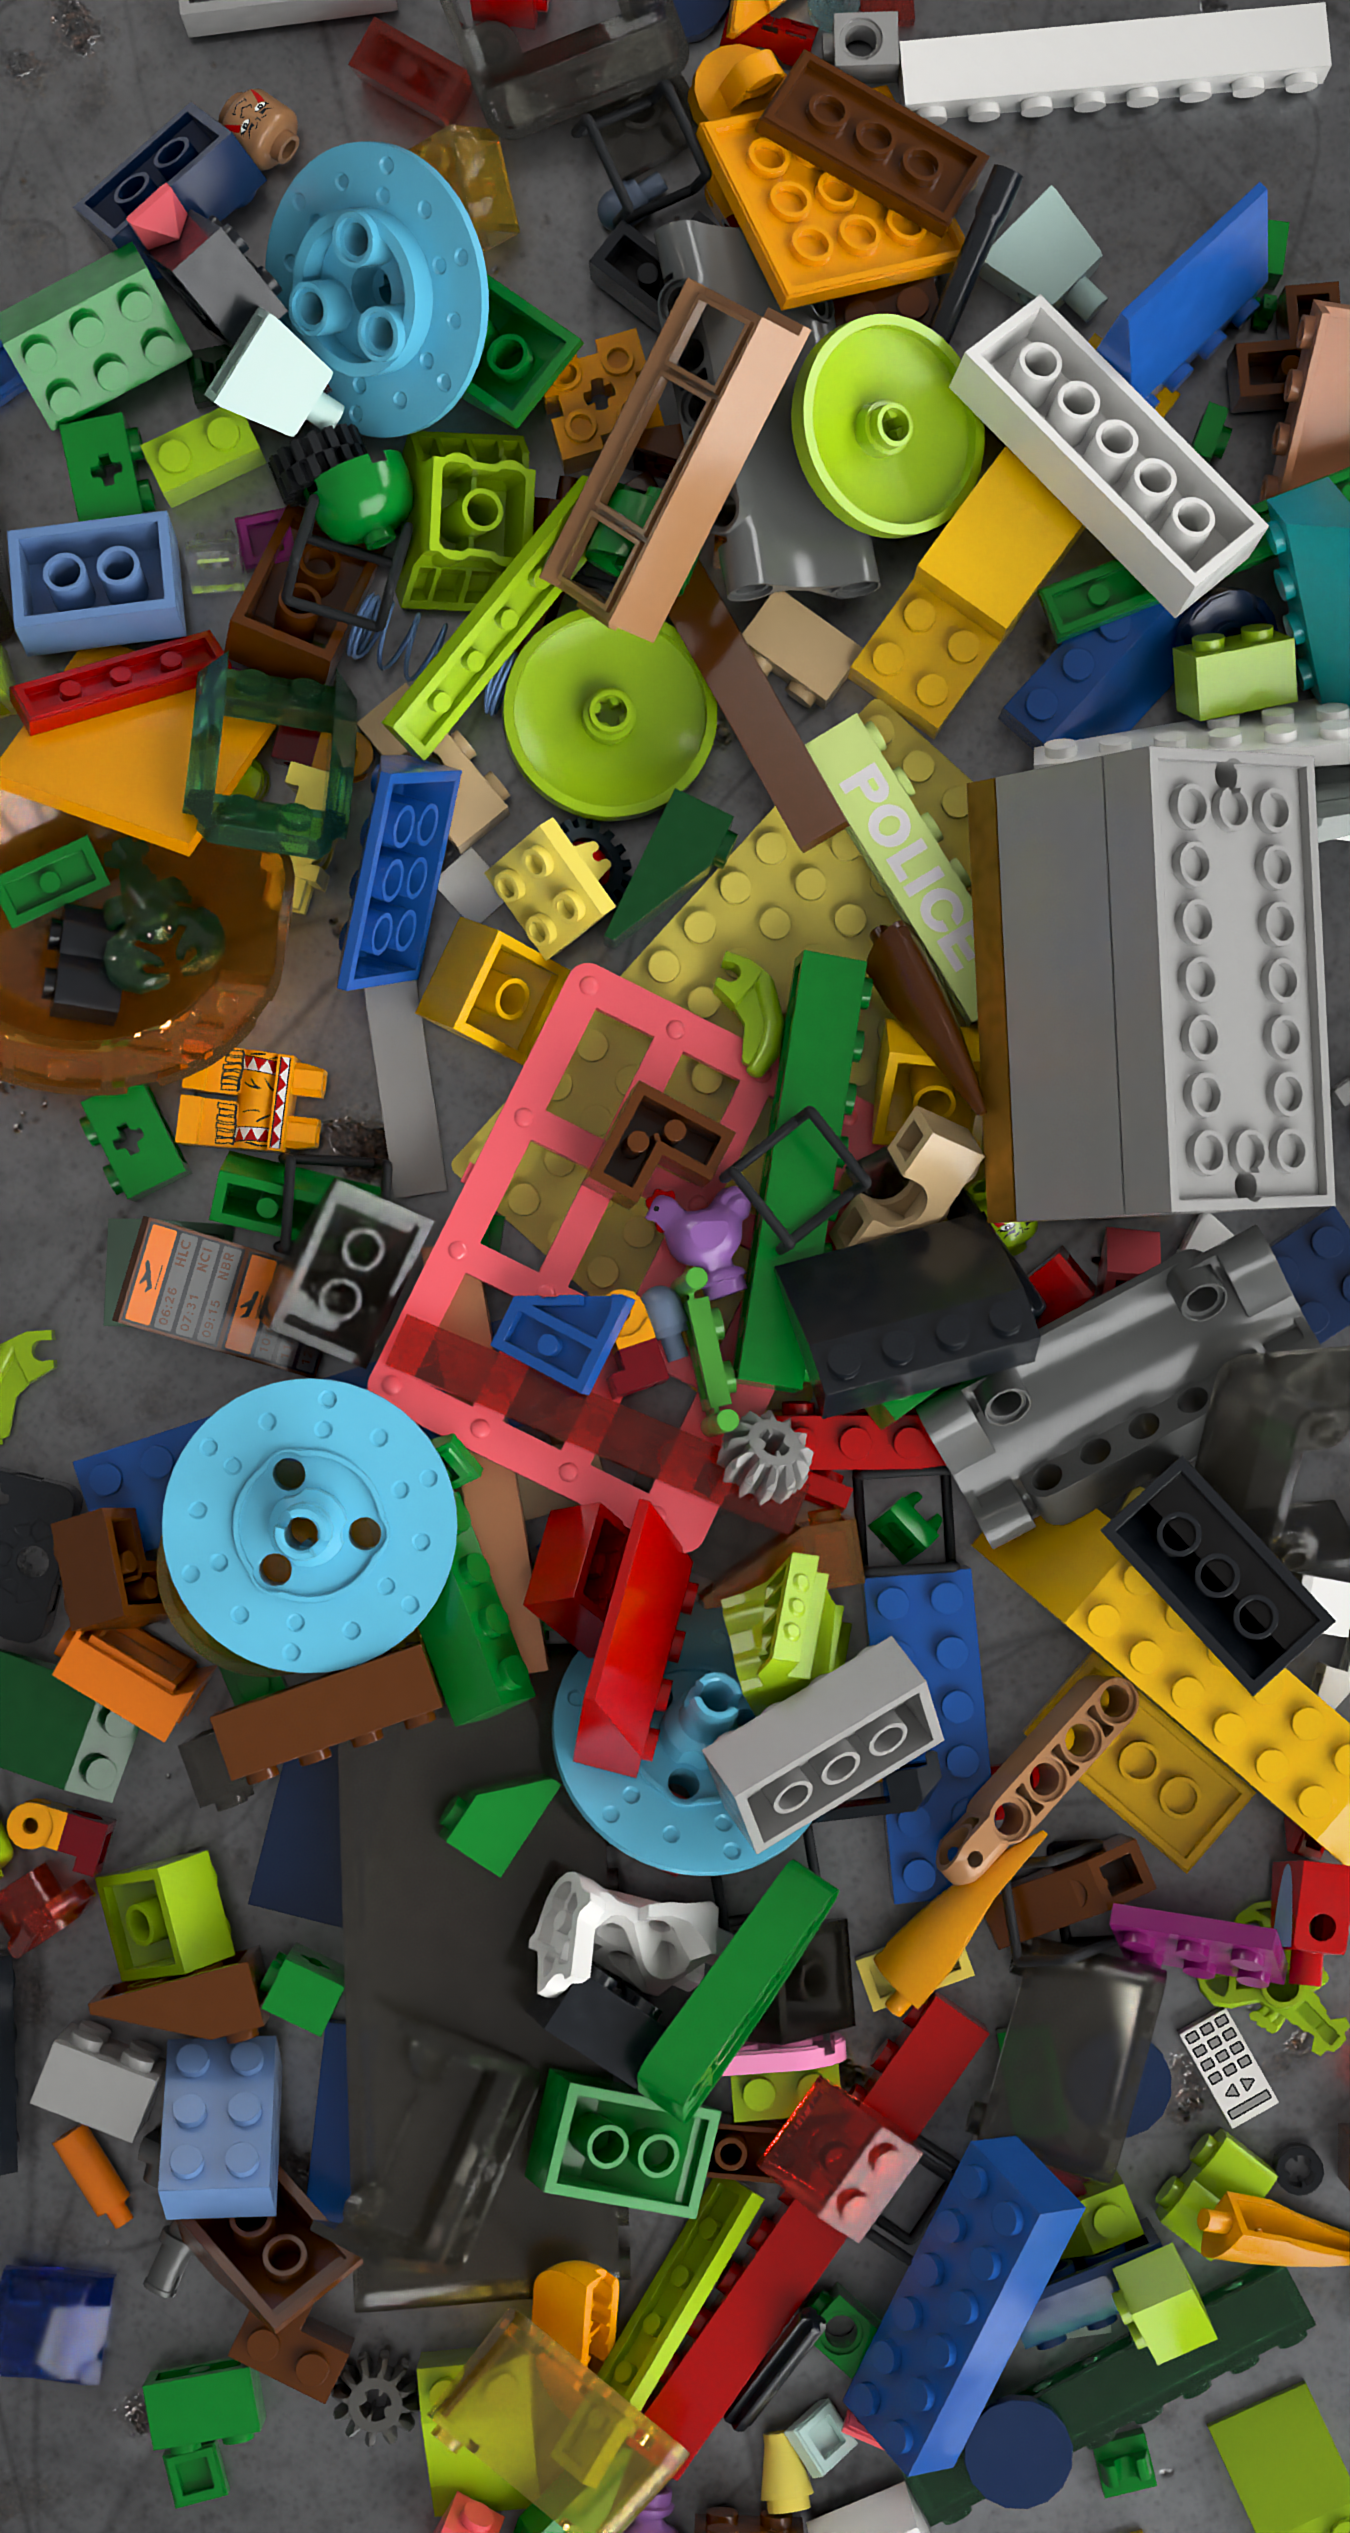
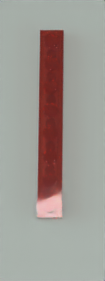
M409 1314L405 1315L384 1365L786 1536L790 1535L810 1486V1484L804 1483L800 1490L797 1489L795 1494L792 1493L789 1499L784 1500L781 1505L770 1498L769 1501L760 1506L755 1496L750 1493L739 1498V1486L736 1483L723 1482L725 1468L716 1463L718 1452L721 1449L720 1446L593 1392H590L589 1395L581 1394L518 1360Z

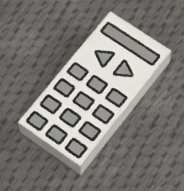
M1219 2007L1177 2031L1232 2129L1279 2103L1226 2008Z

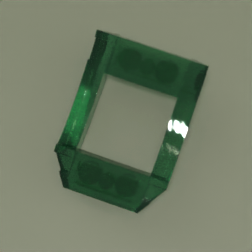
M228 650L197 673L182 813L195 816L198 820L196 830L209 843L319 860L331 851L332 842L335 839L347 838L355 767L357 698L337 668L333 686H329L309 678L293 680L269 676L255 669H244L241 671L228 669ZM224 716L328 733L322 811L309 809L298 803L284 805L254 800L242 794L230 796L215 794Z

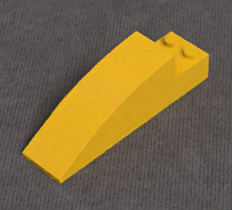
M1094 333L1088 342L1096 350L1103 338ZM1165 387L1155 396L1160 401L1155 410L1165 418L1181 394L1176 390L1171 393ZM1005 446L919 562L913 580L851 665L848 679L876 699L886 703L901 717L932 739H935L1037 597L1038 589L1045 586L1086 527Z

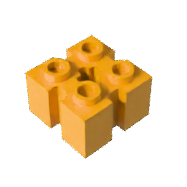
M636 328L596 339V353L578 358L576 354L542 397L547 415L556 412L561 414L560 417L551 419V424L564 475L594 467L646 362ZM596 395L609 397L608 408L603 410H596L595 402L587 405V403L591 402L592 397ZM658 403L645 429L665 426Z

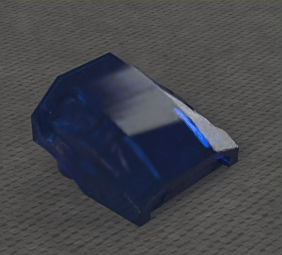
M6 2265L0 2281V2376L36 2378L78 2385H100L103 2376L102 2364L110 2306L117 2274L67 2267Z

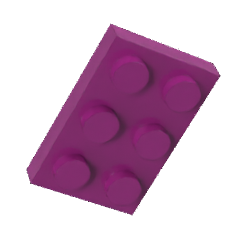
M1113 1903L1110 1927L1124 1958L1130 1959L1129 1962L1138 1968L1160 1970L1162 1965L1183 1968L1185 1974L1200 1979H1213L1215 1974L1237 1977L1236 1980L1239 1983L1254 1988L1269 1987V1982L1285 1984L1288 1962L1277 1929Z

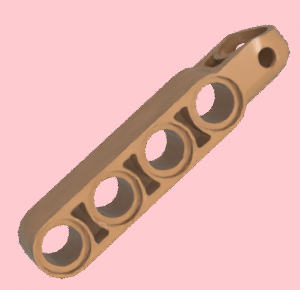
M1103 1675L1084 1676L1077 1681L972 1797L967 1805L966 1813L940 1840L936 1852V1866L948 1881L956 1886L975 1882L1010 1844L1021 1842L1035 1829L1134 1718L1139 1706L1138 1692L1134 1685L1125 1678ZM1106 1689L1109 1694V1704L1106 1710L1103 1711L1100 1700L1103 1691ZM1072 1727L1075 1739L1073 1746L1068 1750L1065 1738L1068 1730ZM1037 1766L1040 1779L1036 1788L1032 1789L1030 1775L1034 1767ZM1002 1805L1005 1814L1004 1822L997 1829L994 1822L995 1812ZM956 1847L958 1852L952 1861H949L947 1856L948 1850Z

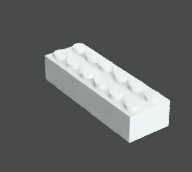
M1041 294L964 353L949 388L1174 618L1178 617L1246 561L1268 529L1269 525Z

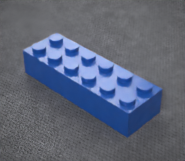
M961 1565L959 1570L951 1573L863 1577L860 1575L867 1647L877 1645L890 1636L895 1639L927 1682L944 1738L943 1742L930 1749L938 1754L942 1778L929 1801L917 1811L883 1815L890 1893L894 1904L932 1901L953 1885L936 1866V1852L939 1842L966 1813L967 1805L972 1797L991 1777L971 1568L967 1565ZM925 1753L910 1762L926 1760ZM886 1776L883 1778V1783H880L881 1796L889 1795ZM956 1847L948 1850L947 1856L949 1861H952L957 1854L958 1849Z
M1016 2135L970 2141L912 2259V2264L908 2267L842 2400L907 2477L954 2468L1086 2209L1077 2197Z

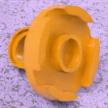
M742 44L720 46L704 57L693 75L692 86L688 91V103L693 119L698 126L702 122L761 111L767 108L787 76L778 64L771 49L760 50Z

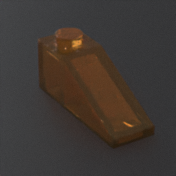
M839 1507L822 1508L807 1512L808 1521L792 1524L697 1593L699 1604L704 1609L722 1607V1599L744 1593L767 1582L792 1552L819 1556L817 1572L829 1574L827 1589L865 1583L856 1519L848 1514L840 1515Z

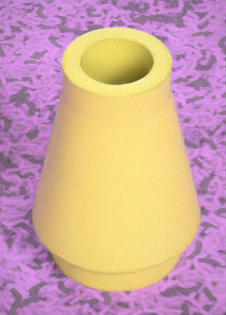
M787 2429L763 2433L764 2455L761 2501H766L768 2514L792 2513L811 2508L809 2495L813 2494L814 2490L805 2465L783 2433Z

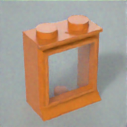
M70 1626L54 1651V1655L61 1659L52 1676L165 1743L177 1723L180 1724L184 1717H188L218 1665L197 1668L195 1667L197 1664L195 1660L140 1627L71 1631Z

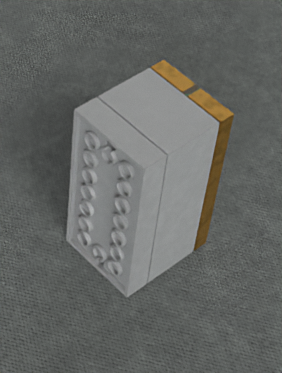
M1146 746L967 783L981 1092L987 1109V1114H983L982 1117L988 1223L1155 1217L1336 1206L1314 756Z

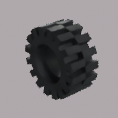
M339 424L334 429L331 425L324 427L318 433L314 430L307 433V437L303 439L296 438L290 441V446H282L277 450V454L271 455L268 466L286 506L289 504L290 507H297L300 504L306 506L307 501L303 491L305 488L313 492L318 490L314 482L315 478L338 464L368 454L358 428L355 425Z

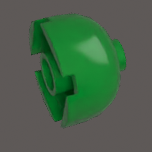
M393 449L383 450L387 460L372 463L369 454L355 457L338 464L315 478L314 482L317 486V491L313 492L305 488L303 493L307 502L311 494L318 495L319 504L315 513V520L320 529L332 540L347 545L364 543L367 550H374L396 539L394 530L407 520L414 502L412 481L400 451Z

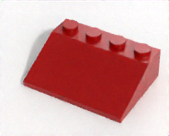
M640 1498L638 1500L584 1694L573 1762L637 1778L641 1760L653 1761L660 1729L650 1726L655 1710L666 1712L674 1680L664 1678L668 1661L679 1663L686 1632L677 1630V1625L681 1613L692 1614L699 1584L689 1581L693 1566L692 1559L687 1552L683 1553L682 1545L648 1500Z

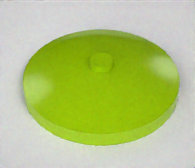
M873 314L850 321L830 331L819 340L806 357L799 371L792 398L791 423L793 441L799 463L809 485L825 507L838 519L857 531L879 538H905L930 531L954 516L974 489L984 456V423L949 388L961 362L960 357L936 332L911 318L894 314Z
M582 609L556 618L539 630L523 647L510 671L502 707L506 744L515 765L525 780L537 793L558 808L583 818L598 821H623L639 818L667 806L675 788L685 792L702 770L710 754L715 739L718 716L717 701L676 628L664 621L654 643L620 628H617L616 631L610 629Z

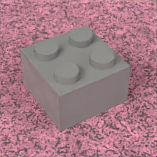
M81 2020L80 2025L71 2022L53 2042L30 2104L133 2143L148 2122L165 2078L166 2059L160 2057L162 2051L156 2046L140 2040H131L129 2045L110 2037V2029L92 2021Z

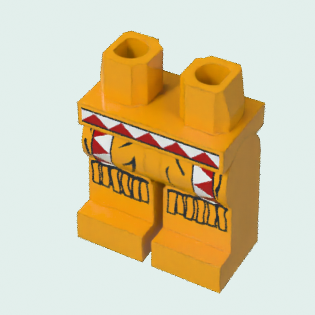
M188 1039L182 1088L190 1092L237 1097V1102L181 1094L175 1142L183 1146L277 1154L290 1153L291 1149H316L319 1147L321 1120L295 1116L297 1096L324 1099L328 1073L324 1069L301 1063L302 1060L294 1055L241 1049Z

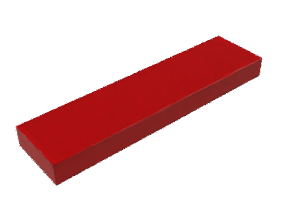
M207 630L10 686V701L29 735L33 736L232 678V664L211 630Z

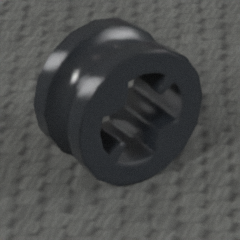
M1289 2142L1281 2146L1274 2154L1272 2168L1278 2176L1277 2182L1288 2193L1297 2196L1308 2195L1315 2191L1322 2183L1324 2176L1323 2163L1316 2152L1307 2144ZM1299 2155L1305 2156V2164L1311 2170L1310 2174L1304 2180L1298 2175V2182L1289 2181L1291 2174L1285 2168V2164L1290 2158L1298 2162Z

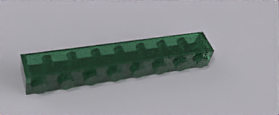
M1256 2265L1200 2294V2298L1218 2338L1217 2340L1157 2365L1148 2346L1138 2350L1131 2333L1128 2332L1009 2395L1032 2396L1049 2404L1065 2423L1073 2445V2452L1085 2446L1087 2449L1092 2450L1110 2442L1116 2436L1115 2430L1133 2421L1135 2424H1144L1155 2419L1164 2411L1163 2405L1182 2396L1183 2399H1191L1201 2395L1211 2387V2380L1228 2371L1231 2374H1239L1252 2368L1259 2362L1260 2354L1276 2346L1279 2349H1286L1298 2344L1307 2337L1308 2333L1306 2330L1316 2326V2323L1287 2267ZM964 2448L954 2468L907 2477L902 2471L930 2527L940 2522H943L944 2525L954 2524L971 2513L972 2505L986 2499L971 2482L963 2458Z

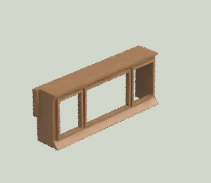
M687 277L539 578L558 587L577 600V607L608 628L615 631L617 628H620L654 643L811 329L769 307L762 317ZM707 304L745 324L715 386L677 365ZM670 380L706 401V404L643 528L607 504ZM599 521L635 544L608 599L595 590L570 579Z

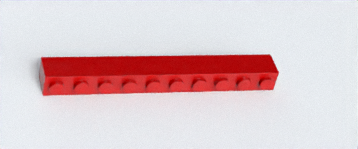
M934 1990L919 2009L911 2005L901 2018V2022L906 2024L896 2041L893 2042L890 2039H886L879 2047L870 2063V2066L875 2071L864 2086L856 2083L842 2101L844 2115L833 2131L825 2127L814 2141L810 2187L783 2185L777 2196V2199L782 2204L771 2220L763 2216L754 2226L746 2241V2244L751 2246L741 2263L738 2264L732 2260L724 2269L715 2285V2288L720 2293L709 2308L701 2307L686 2333L689 2337L678 2353H674L627 2433L624 2444L674 2480L678 2481L853 2231L859 2222V2218L864 2215L909 2150V2142L917 2139L990 2033L984 2023L939 1991Z

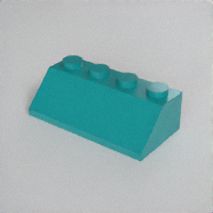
M1326 477L1267 499L1271 521L1267 522L1269 527L1265 535L1272 552L1275 555L1278 554L1280 568L1274 570V579L1280 596L1284 601L1287 600L1289 614L1283 616V623L1287 635L1294 638L1299 658L1296 659L1297 683L1303 691L1310 689L1320 704L1344 703L1350 709V502L1331 479Z

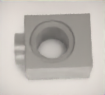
M898 11L833 13L832 32L822 33V59L864 84L896 83L899 69ZM861 40L870 44L873 52L866 56H855L848 51L846 46L853 41Z

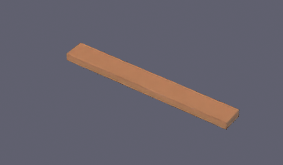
M434 1246L421 1248L424 1265ZM465 1273L435 1334L446 1394L473 1406L497 1355L496 1349L490 1345L493 1340V1332L485 1285L481 1280ZM506 1413V1415H505V1417H504V1419H503V1422H505V1423L508 1424L507 1413ZM469 1451L483 1467L481 1477L462 1486L464 1503L470 1514L472 1527L483 1556L489 1564L490 1575L502 1607L508 1615L511 1631L529 1674L550 1670V1663L542 1620L523 1605L533 1572V1564L517 1474Z

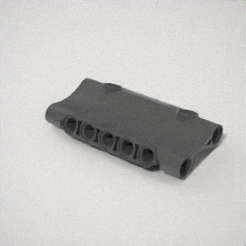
M679 220L661 226L654 233L663 283L665 284L657 301L661 330L687 277L762 317L769 307L811 329L776 402L709 532L727 538V542L718 548L727 599L737 602L750 601L787 590L812 591L835 598L848 599L861 597L878 590L881 587L871 536L846 525L825 507L809 485L802 471L793 441L791 409L795 383L799 371L812 348L826 334L837 328L833 299L781 311L740 227L716 226L694 220ZM707 304L677 365L715 386L745 324ZM672 382L684 443L686 444L706 401Z
M1254 1225L1205 1252L1196 1249H1185L1177 1252L1161 1264L1039 1328L1041 1340L1035 1362L959 1382L916 1405L915 1409L933 1444L966 1498L986 1539L994 1550L1036 1528L1034 1519L1039 1516L1046 1523L1052 1525H1065L1073 1522L1096 1508L1160 1476L1182 1455L1188 1461L1266 1420L1278 1408L1280 1398L1277 1390L1285 1387L1287 1392L1291 1393L1333 1371V1368L1293 1296L1268 1242L1259 1227Z

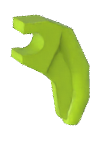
M726 951L721 968L735 972L738 979L730 982L717 977L712 992L732 1012L736 1013L744 1026L741 1062L747 1067L746 1071L750 1076L761 1078L779 1057L785 1027L776 986L772 977L751 959Z
M55 1330L26 1331L0 1344V1446L3 1444V1438H7L11 1434L17 1397L30 1384L57 1368V1360L42 1361L38 1359L35 1353V1348L40 1341L56 1340Z

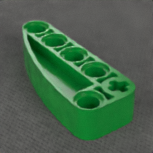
M794 1859L785 1865L646 2057L637 2075L639 2093L683 2124H686L694 2116L793 1971L835 1903L839 1889Z

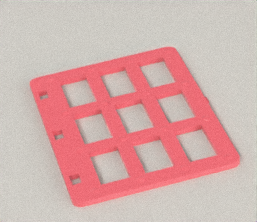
M583 963L573 968L569 973L475 1164L469 1163L460 1181L465 1185L369 1376L367 1390L393 1403L413 1419L418 1426L439 1436L454 1433L467 1450L579 1505L601 1502L623 1521V1525L631 1529L639 1498L650 1501L682 1545L683 1553L697 1549L702 1544L731 1484L723 1482L725 1468L722 1467L708 1499L705 1495L692 1489L705 1461L715 1466H720L716 1462L723 1442L722 1437L724 1436V1434L716 1437H707L702 1433L701 1422L706 1417V1412L702 1411L698 1390L647 1493L591 1465L623 1399L621 1397L612 1400L606 1379L611 1374L619 1372L612 1350L590 1394L586 1396L560 1450L503 1422L529 1366L502 1351H499L473 1406L414 1378L465 1273L511 1297L538 1295L542 1297H557L559 1295L585 1296L568 1286L610 1199L582 1184L538 1272L480 1243L530 1141L589 1170L631 1089L640 1080L663 1093L681 1055L684 1054L739 1082L719 1122L735 1131L736 1134L712 1180L703 1188L656 1166L641 1197L645 1199L651 1197L655 1189H661L665 1192L673 1190L676 1194L675 1200L687 1212L707 1208L717 1193L725 1188L727 1183L720 1182L719 1176L738 1161L768 1097L771 1099L774 1097L780 1057L775 1060L761 1078H754L747 1073V1067L741 1062L743 1038L596 964ZM595 1010L652 1038L604 1139L546 1111ZM856 1096L851 1116L844 1115L841 1135L849 1138L848 1150L871 1178L872 1184L870 1188L861 1192L868 1196L889 1153L887 1148L889 1145L872 1144L874 1104ZM846 1164L843 1169L836 1168L833 1189L837 1188L847 1167ZM851 1201L839 1209L835 1222L828 1221L825 1242L832 1243V1251L837 1249L829 1236V1232ZM752 1213L742 1221V1239L739 1245L749 1251L755 1215ZM663 1237L636 1293L640 1298L651 1287L659 1285L670 1287L671 1283L681 1276L687 1265L679 1263L671 1255L665 1237ZM742 1299L725 1332V1339H722L719 1344L722 1360H730L731 1364L733 1363ZM657 1340L668 1374L698 1389L689 1347L686 1346L689 1356L668 1363L661 1340ZM737 1384V1392L730 1394L732 1404L719 1408V1410H734L738 1414L739 1420L749 1411L761 1417L765 1413L775 1390Z

